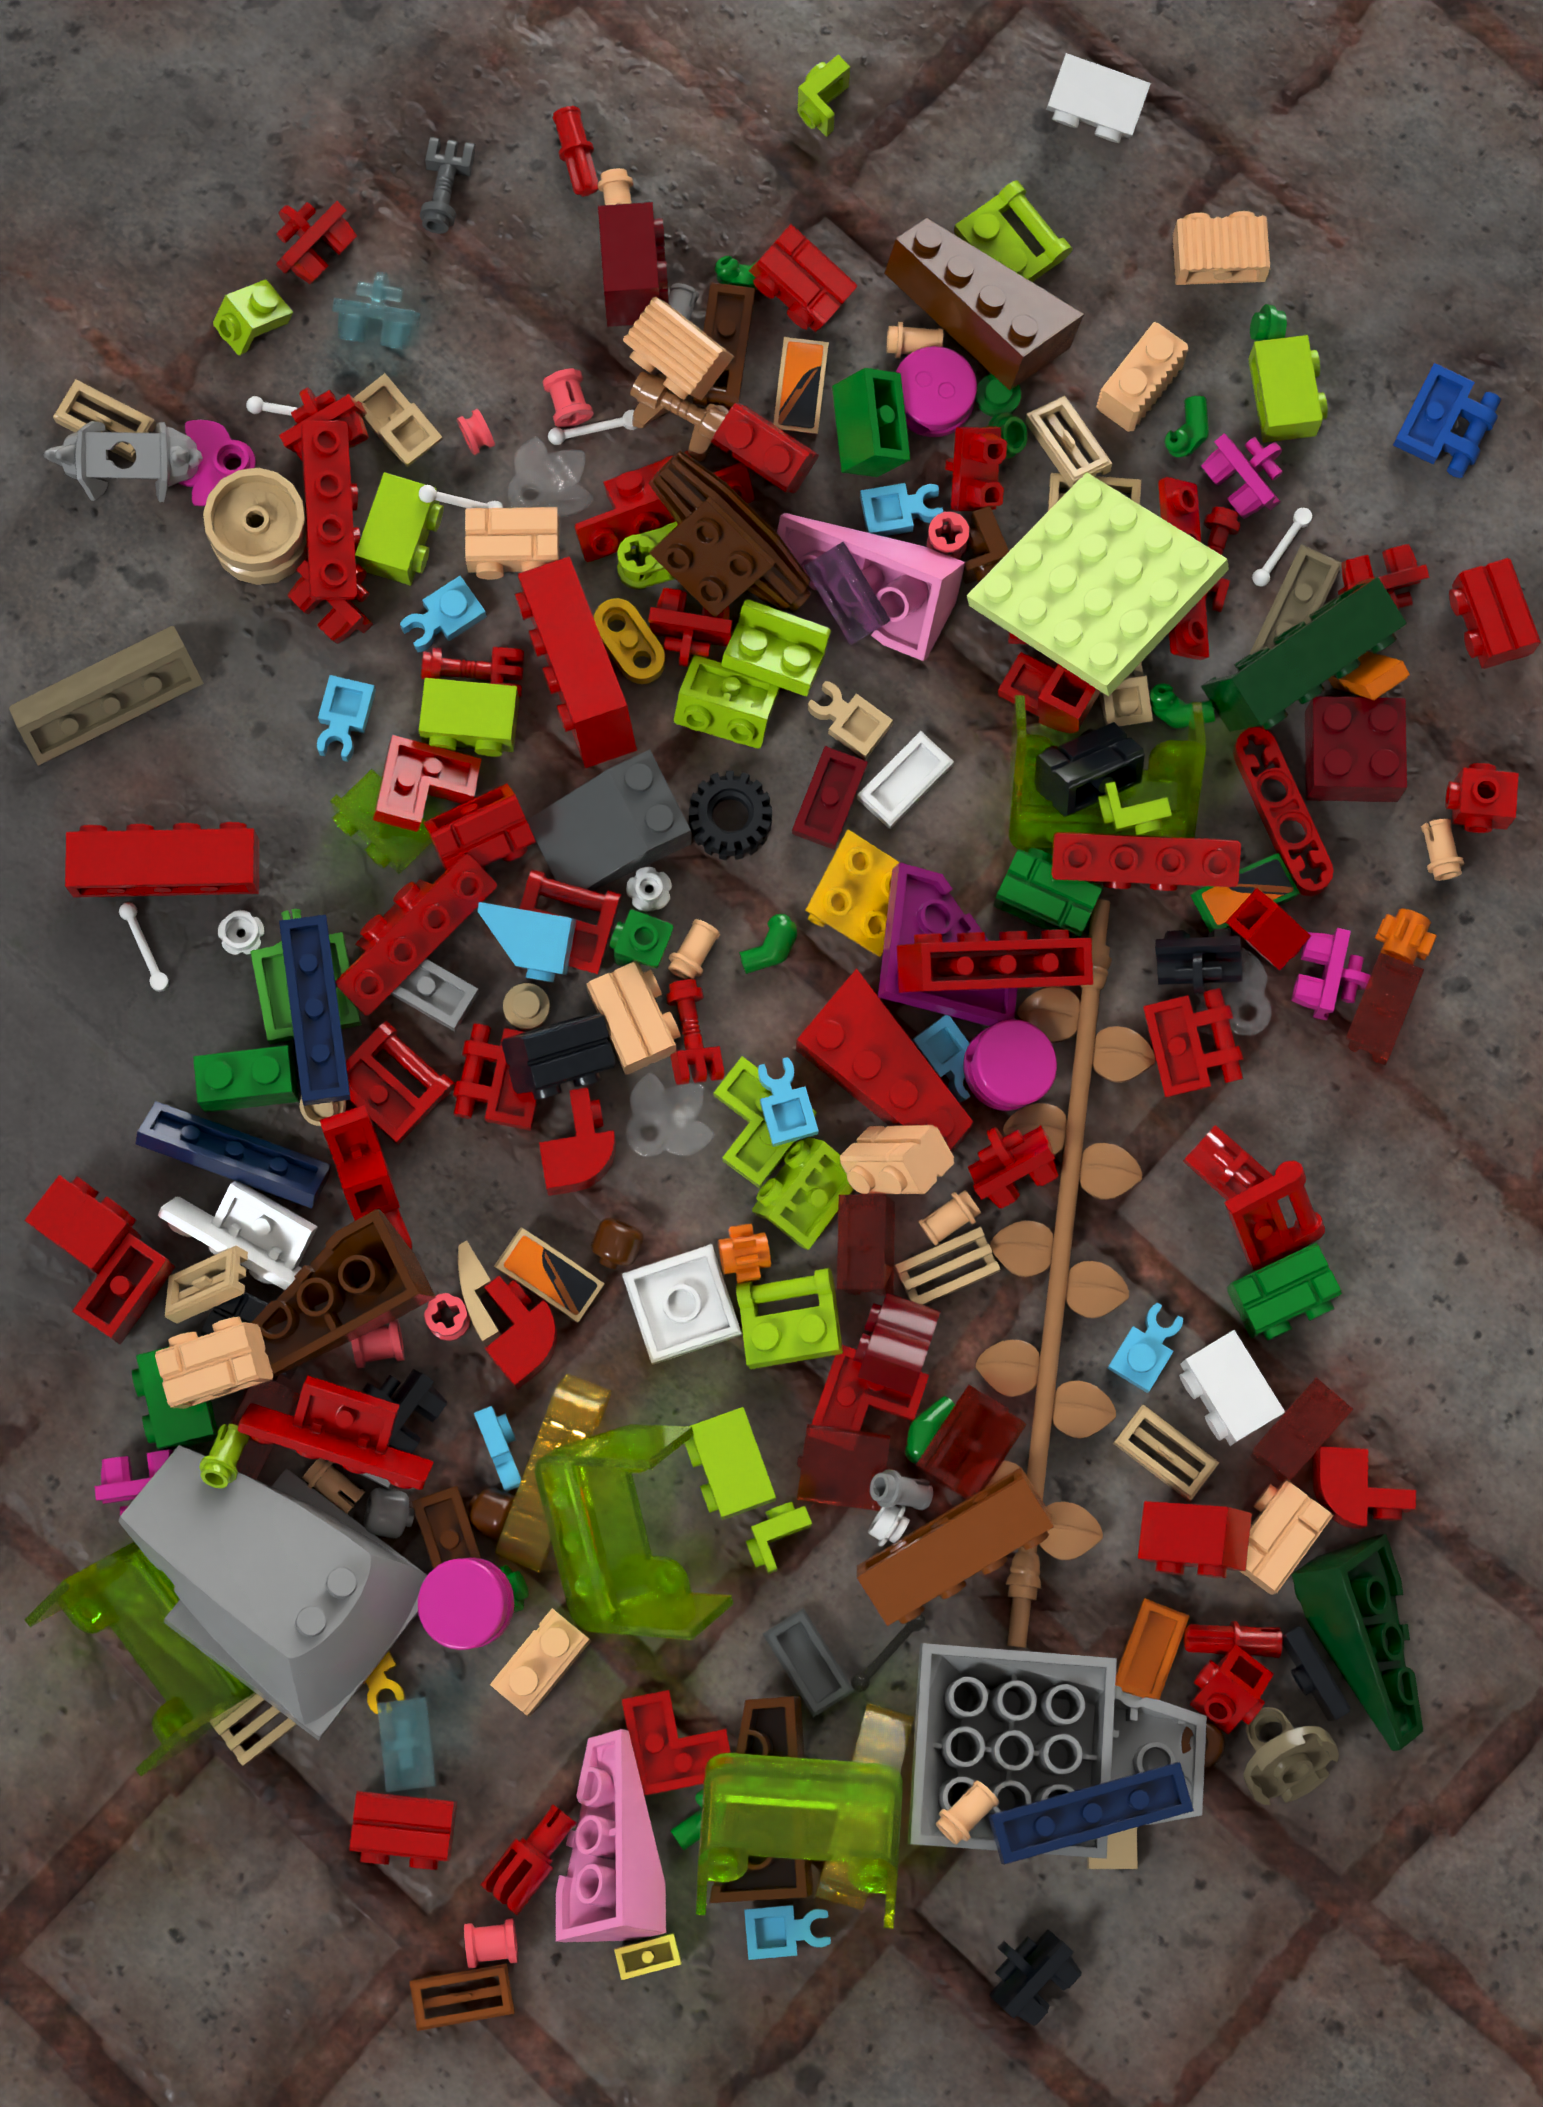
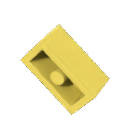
M675 1933L614 1949L621 1980L682 1964Z

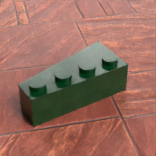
M1379 577L1361 581L1309 615L1311 622L1307 625L1304 621L1273 638L1275 647L1271 650L1268 647L1262 648L1236 662L1234 666L1238 673L1217 679L1213 677L1201 685V688L1208 699L1212 701L1213 707L1229 732L1261 725L1264 730L1273 727L1288 716L1285 708L1299 700L1300 704L1312 700L1325 690L1321 683L1333 675L1337 679L1346 676L1361 665L1358 657L1370 649L1375 654L1397 640L1394 632L1406 625L1407 622Z

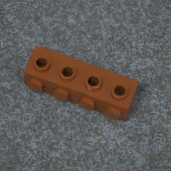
M1020 1467L857 1565V1579L887 1626L897 1620L901 1624H905L918 1617L925 1610L923 1605L940 1595L942 1599H947L957 1594L966 1586L965 1580L979 1571L986 1575L1003 1566L1008 1560L1006 1555L1023 1546L1025 1550H1028L1042 1543L1049 1536L1048 1530L1054 1527L1052 1516Z

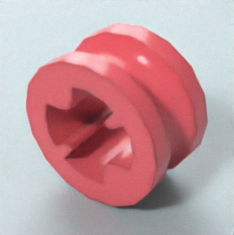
M478 409L473 410L472 416L468 419H465L463 416L457 418L462 435L473 455L480 453L479 450L484 445L489 448L495 446L487 423Z

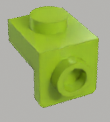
M839 54L827 64L820 62L812 68L806 76L805 82L798 87L797 111L799 116L811 129L817 127L826 137L834 131V112L827 104L849 87L850 66Z
M267 279L225 295L213 325L218 330L222 339L227 341L237 355H241L248 351L254 337L288 324L293 311Z
M1115 781L1106 783V795L1098 797L1104 824L1113 822L1115 833L1135 828L1137 836L1157 832L1164 829L1162 821L1170 820L1172 817L1168 797L1121 808Z
M793 1502L777 1506L765 1512L768 1520L751 1526L754 1538L746 1540V1544L756 1568L764 1565L768 1574L777 1571V1566L768 1544L810 1528L812 1522L806 1506L795 1509Z

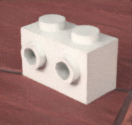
M1066 53L1046 110L1054 112L1052 120L1058 123L1078 128L1079 122H1083L1097 127L1094 133L1096 136L1120 143L1121 137L1128 139L1132 137L1151 83Z
M1235 1330L1186 1358L1180 1364L1184 1372L1179 1376L1185 1389L1193 1399L1198 1397L1202 1399L1210 1412L1205 1415L1206 1422L1219 1441L1226 1438L1231 1446L1285 1413Z

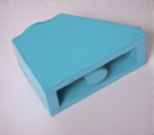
M479 902L478 913L515 966L527 968L526 978L554 982L555 974L567 975L576 926L575 919Z

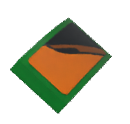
M1277 853L1240 869L1239 882L1236 887L1205 886L1190 896L1211 933L1214 929L1231 928L1225 922L1256 888L1278 905L1293 900L1300 892L1281 856Z

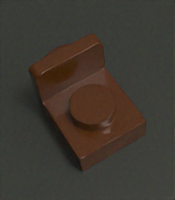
M990 506L973 511L968 542L974 555L981 554L982 556L965 562L962 575L965 584L974 581L979 583L1009 552Z

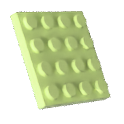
M1085 473L969 592L967 599L970 607L1102 693L1110 696L1229 570L1228 560L1224 556L1091 474Z

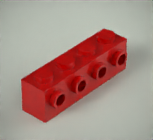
M240 822L221 823L219 829H201V826L198 824L178 823L173 825V830H154L152 825L130 824L126 826V831H108V828L102 825H83L79 827L77 832H66L65 887L73 897L259 894L260 840L254 828H247V824Z
M1069 930L1041 931V939L1027 940V931L999 932V941H985V932L957 933V942H943L942 933L914 935V944L897 945L899 993L1093 985L1092 938H1069Z

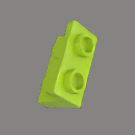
M746 599L741 608L736 629L723 654L721 666L807 697L824 660L831 630L812 621Z
M694 655L679 691L674 723L695 731L759 749L763 744L767 724L780 687L721 666V662Z
M811 1137L796 1142L789 1149L784 1158L786 1164L775 1178L769 1179L760 1188L756 1197L758 1202L752 1208V1212L758 1217L770 1221L801 1248L807 1250L812 1247L853 1191L852 1186L847 1180V1174L840 1163V1154L826 1142Z

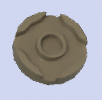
M1273 1707L1262 1708L1253 1721L1247 1725L1246 1733L1256 1753L1247 1763L1243 1777L1253 1798L1263 1805H1271L1270 1798L1281 1796L1284 1802L1288 1803L1310 1793L1330 1775L1326 1769L1327 1764L1331 1760H1334L1336 1763L1338 1762V1748L1326 1730L1319 1726L1294 1728L1279 1709ZM1278 1722L1282 1724L1281 1735L1267 1743L1259 1740V1733L1267 1723Z

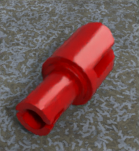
M554 1804L549 1807V1811L527 1840L523 1837L520 1840L517 1838L513 1840L480 1884L487 1892L493 1893V1896L500 1903L507 1904L508 1909L515 1915L520 1914L554 1868L551 1866L553 1862L550 1859L551 1855L570 1830L577 1824L576 1821Z

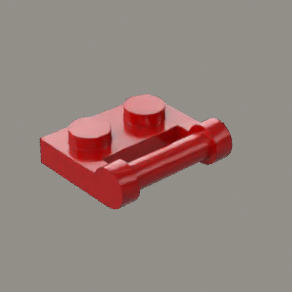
M532 869L519 909L557 915L536 909L540 896L601 912L597 925L576 920L568 965L569 967L599 975L622 894L609 890L606 894L546 878V873Z
M385 1021L346 1060L351 1097L349 1101L356 1108L365 1105L370 1120L399 1145L427 1114L449 1095L455 1087V1082L446 1074L440 1076L396 1036L398 1030L388 1021ZM384 1049L427 1088L420 1098H417L374 1059L379 1051Z
M1297 1161L1283 1162L1277 1167L1274 1176L1224 1202L1247 1262L1254 1272L1319 1240L1325 1233L1323 1220L1318 1213L1314 1212L1304 1186L1306 1183L1305 1172L1302 1165ZM1287 1195L1297 1218L1295 1226L1289 1229L1278 1203V1200Z

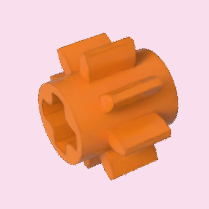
M1404 908L1398 910L1396 917L1386 914L1375 936L1376 940L1384 942L1380 951L1381 954L1393 962L1406 966H1412L1416 957L1425 960L1429 956L1437 938V935L1428 932L1431 921L1418 912Z
M752 1223L731 1226L728 1229L730 1238L718 1240L723 1274L736 1273L737 1284L760 1280V1269L771 1267L766 1233L753 1234Z

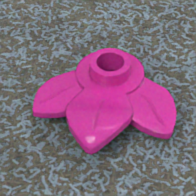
M191 420L185 423L186 435L196 443L197 450L201 452L203 459L198 466L197 473L192 478L178 484L193 487V505L205 506L208 495L221 479L238 470L255 468L256 459L252 449L246 443L239 440H231L223 425L208 420ZM237 458L241 460V465L235 470H229L225 467L230 459Z

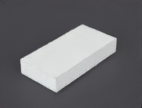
M920 731L859 792L857 800L887 828L891 829L953 767L954 761Z

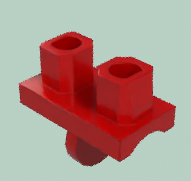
M336 201L311 227L307 221L316 213V210L310 203L306 202L298 212L292 207L285 205L279 211V215L285 225L276 235L284 243H287L295 234L300 239L275 265L284 274L291 269L298 277L311 284L329 266L311 247L322 238L340 255L357 237L349 223L342 217L347 210Z
M307 387L299 392L304 405L291 412L297 425L279 435L284 446L296 453L303 461L301 425L303 421H345L348 424L349 448L369 438L362 419L363 416L367 415V412L360 401L356 402L350 394L336 400L332 391L328 390L316 397L312 390Z
M956 427L954 458H949L945 461V470L953 472L952 510L976 511L990 506L992 510H996V506L1003 504L1004 487L998 482L999 464L1006 458L1007 441L1001 438V427Z
M1405 544L1382 552L1388 574L1379 577L1398 609L1412 605L1413 601L1410 592L1396 595L1394 590L1421 583V580L1430 578L1426 564L1418 566L1410 545ZM1368 555L1348 559L1341 563L1345 587L1338 590V595H1341L1361 581L1374 578Z
M304 560L296 569L302 577L295 583L287 596L303 612L309 615L322 600H313L310 597L308 561ZM356 564V599L361 603L367 599L370 593L361 585L366 578L367 572L360 564ZM327 600L334 608L317 624L337 644L349 637L356 629L365 633L373 625L350 600Z
M665 587L659 597L657 607H650L649 628L654 635L665 636L664 650L680 652L679 666L689 667L691 655L709 657L711 644L728 646L732 637V620H729V606L716 617L704 607L702 615L685 613L687 593L682 590Z
M1216 1125L1183 1160L1188 1167L1226 1200L1273 1176Z
M1042 1126L1023 1136L1019 1130L1005 1137L996 1127L988 1130L987 1136L991 1145L977 1152L980 1160L968 1166L974 1181V1190L980 1199L988 1197L1000 1209L1012 1204L1020 1196L1015 1181L1029 1174L1036 1186H1044L1058 1177L1054 1163L1056 1158L1048 1135Z

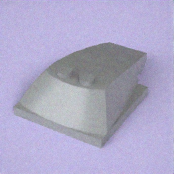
M179 1445L122 1513L118 1521L148 1560L158 1570H162L175 1585L174 1593L180 1600L164 1618V1623L319 1741L418 1614V1595L427 1574L377 1536L369 1533L365 1527L315 1489H310L307 1483L287 1468L272 1486L238 1472L236 1480L228 1483L227 1487L214 1488L206 1484L200 1476L201 1470L199 1465L205 1455Z
M922 1643L920 1644L908 1844L998 1851L988 1815L1175 1762H1180L1194 1811L1146 1825L1202 1816L1207 1716L1161 1700L1148 1697L1141 1698L1123 1692L1122 1687L1115 1685L1117 1658ZM1188 1727L1194 1735L1190 1739L1191 1750L1183 1754L1181 1746L1182 1734L1184 1729ZM978 1780L992 1791L999 1800V1804L993 1807L969 1832L971 1838L968 1841L962 1839L955 1845L943 1835L935 1823L941 1818L939 1812L942 1809L948 1811L973 1786V1783ZM1108 1835L1043 1854L1107 1859Z

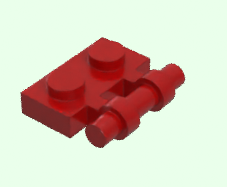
M1221 988L1205 991L1203 995L1207 1010L1193 1013L1189 995L1143 1006L1165 1098L1211 1087L1207 1069L1221 1066L1225 1083L1244 1079L1239 1062L1244 1060L1241 1047L1235 1046L1229 1020L1234 1019L1231 1006L1225 1005ZM1211 1025L1217 1051L1203 1054L1197 1028Z
M473 1024L470 1040H465L462 1056L466 1057L461 1081L455 1082L453 1096L457 1098L453 1115L471 1119L475 1102L488 1103L484 1118L486 1122L532 1131L538 1099H534L533 1092L517 1094L514 1091L508 1071L510 1066L506 1063L502 1044L500 1046L488 1044L491 1027L483 1024ZM504 1028L501 1042L504 1038L524 1032ZM484 1061L496 1062L492 1086L479 1084Z

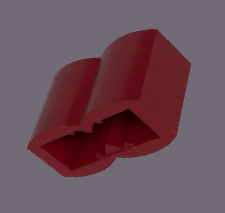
M886 1293L883 1305L873 1303L864 1330L872 1332V1336L862 1333L853 1359L862 1363L858 1377L913 1396L941 1311L890 1293Z

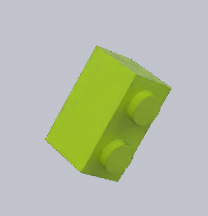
M1308 335L1255 341L1248 360L1262 442L1267 443L1316 436L1322 421L1327 419L1328 407L1325 393H1318L1316 377L1320 376V360L1317 350L1310 349Z
M386 472L383 473L355 553L357 564H360L367 573L410 586L412 585L415 573H423L430 550L429 547L425 546L430 531L437 532L444 512V506L439 505V501L434 500L431 503L421 501L419 490L425 484Z
M425 678L419 723V734L422 743L451 751H456V747L473 748L475 753L490 757L501 756L502 751L514 752L520 700L517 686Z
M744 1407L689 1426L692 1438L684 1440V1444L693 1468L702 1465L708 1483L701 1485L700 1489L709 1513L718 1510L721 1520H725L776 1501L773 1487Z

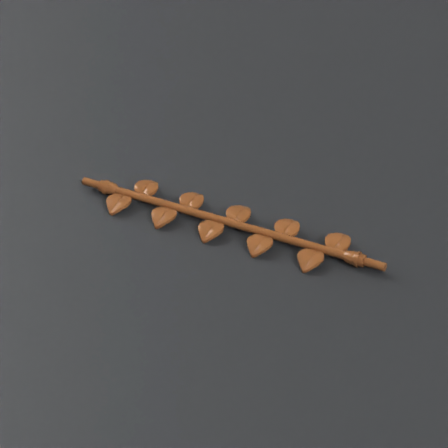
M1102 899L1097 900L1090 916L1088 938H1092L1093 985L1080 986L1082 988L1081 1002L1070 990L1049 987L1028 996L1021 1003L1017 1011L1019 1020L1029 1022L1038 1027L1051 1043L1062 1042L1077 1033L1068 1116L1066 1117L1064 1112L1057 1106L1036 1103L1016 1111L1008 1118L1003 1128L1006 1136L1016 1130H1019L1023 1136L1042 1126L1048 1135L1054 1155L1059 1154L1064 1149L1054 1236L1044 1224L1035 1221H1020L1000 1230L990 1243L994 1256L1009 1272L1016 1276L1024 1278L1033 1277L1050 1268L1041 1352L1039 1354L1037 1349L1028 1342L1006 1340L986 1349L976 1362V1370L999 1394L1016 1397L1026 1394L1036 1387L1026 1476L1042 1501L1051 1424L1053 1423L1059 1431L1071 1438L1082 1439L1099 1432L1116 1418L1114 1404L1095 1385L1083 1381H1068L1056 1389L1065 1302L1077 1314L1085 1318L1095 1319L1109 1314L1129 1299V1290L1123 1278L1111 1267L1103 1263L1084 1261L1074 1265L1069 1270L1078 1186L1080 1185L1084 1191L1097 1199L1110 1200L1123 1195L1142 1181L1140 1166L1123 1148L1114 1144L1096 1143L1083 1151L1091 1071L1093 1068L1096 1073L1113 1083H1122L1136 1078L1155 1064V1055L1149 1043L1141 1035L1129 1028L1119 1026L1107 1027L1096 1035L1100 992L1106 984L1108 969L1112 963V958L1109 957L1110 947L1106 945L1111 902ZM1003 1460L986 1462L974 1468L966 1475L961 1488L967 1497L970 1498L1020 1467L1015 1463ZM1054 1502L1046 1507L1052 1516L1054 1527L1048 1530V1538L1040 1543L1039 1546L1052 1557L1058 1560L1076 1559L1102 1540L1101 1526L1083 1507L1069 1502ZM1038 1545L1028 1550H1025L1023 1546L1018 1548V1552L1015 1553L1012 1559L1010 1574L1007 1577L1006 1585H1009L1008 1597L1012 1598L1007 1646L1026 1648L1031 1601L1037 1600V1591L1041 1589L1039 1577L1041 1574L1040 1560L1037 1555Z

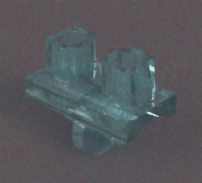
M378 271L373 284L360 281L357 284L356 294L371 297V304L334 298L332 311L339 313L338 338L365 343L368 318L383 321L381 346L406 350L412 326L419 327L421 313L385 306L386 300L401 302L403 298L402 288L388 286V273Z
M427 1697L377 1703L386 1792L436 1786Z

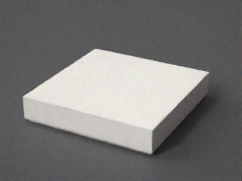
M712 1244L622 1274L652 1365L742 1335Z

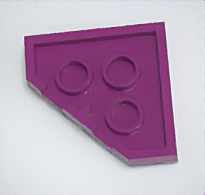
M904 863L897 864L892 869L878 997L987 1026H992L1004 1020L1014 1019L1017 988L899 993L897 945L914 944V935L942 933L943 942H957V933L983 931L970 913L965 915L950 894L953 888L943 874Z

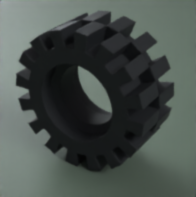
M726 771V776L719 777L717 772L710 775L709 782L706 783L703 780L698 785L697 793L693 792L690 799L689 826L694 834L695 842L698 846L702 844L707 854L712 856L714 852L719 854V859L727 860V856H735V860L743 859L744 853L749 852L751 856L757 852V846L759 844L763 845L767 840V834L771 830L772 806L770 805L768 792L764 793L762 784L757 779L755 782H752L749 774L742 772L740 777L734 776V771ZM724 800H737L746 807L749 818L741 829L728 832L720 829L714 823L712 818L713 810Z

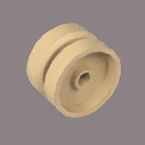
M262 468L238 470L221 479L208 495L203 512L206 535L223 569L238 580L256 585L277 583L295 573L296 569L307 558L305 507L294 485L279 473Z

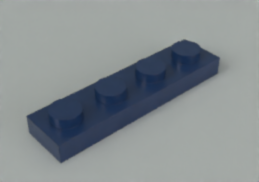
M326 915L280 920L279 925L303 1106L351 1100Z
M155 1101L137 1131L136 1145L309 1208H313L330 1174L331 1164L157 1101Z
M1175 1762L988 1815L1001 1864H1008L1192 1812L1194 1809L1180 1762Z

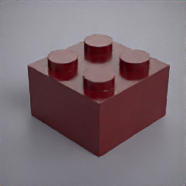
M653 202L598 206L607 327L634 325L635 321L639 319L640 314L645 311L646 306L650 304L651 299L654 297L669 304L663 218L654 219Z
M1316 696L1310 701L1305 710L1306 801H1399L1407 789L1405 698L1378 697L1375 700H1371L1365 697Z

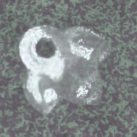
M537 436L525 442L518 449L514 458L516 476L513 477L508 486V498L513 508L557 507L559 517H568L580 513L593 501L591 493L578 485L585 468V453L582 450H562L548 454L545 445ZM527 489H535L539 492V496L534 500H527L522 495Z
M1241 948L1243 982L1205 983L1204 992L1221 988L1225 1005L1231 1006L1234 1018L1229 1020L1231 1030L1240 1035L1252 1036L1262 1032L1269 1024L1271 1006L1268 999L1263 995L1267 984V974L1263 965L1251 952ZM1196 994L1202 1003L1193 1009V1013L1207 1010L1204 995ZM1244 1005H1251L1256 1009L1257 1016L1251 1021H1245L1240 1018L1239 1009ZM1211 1025L1197 1028L1202 1033L1213 1035Z
M649 1073L634 1086L630 1097L634 1115L627 1124L626 1137L630 1147L636 1153L643 1156H656L666 1150L678 1156H688L704 1149L712 1141L714 1132L705 1124L696 1121L703 1103L702 1085L688 1083L672 1086L665 1090L658 1077L653 1073ZM644 1127H655L659 1132L658 1137L654 1141L644 1140L640 1135Z

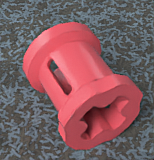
M570 368L556 371L542 381L544 390L551 394L556 411L553 420L557 427L577 426L588 421L594 415L592 406L585 402L580 385L583 381L580 370Z
M955 512L938 514L929 525L926 547L960 560L967 550L969 538L967 521ZM949 533L950 539L955 540V542L947 544L945 537H941V534Z
M449 1293L438 1294L435 1296L436 1298L428 1303V1307L424 1312L425 1322L433 1335L440 1340H458L469 1329L470 1316L467 1308L459 1297H454ZM444 1307H449L452 1313L460 1312V1314L453 1317L455 1325L451 1328H446L443 1322L435 1323L436 1320L441 1318L440 1310Z
M398 1319L390 1322L389 1325L381 1326L351 1341L357 1369L365 1368L366 1362L395 1358L397 1362L405 1361L404 1345Z
M514 1918L506 1919L505 1923L501 1925L477 1928L472 1923L464 1924L468 1968H477L478 1962L508 1959L510 1963H518V1945Z

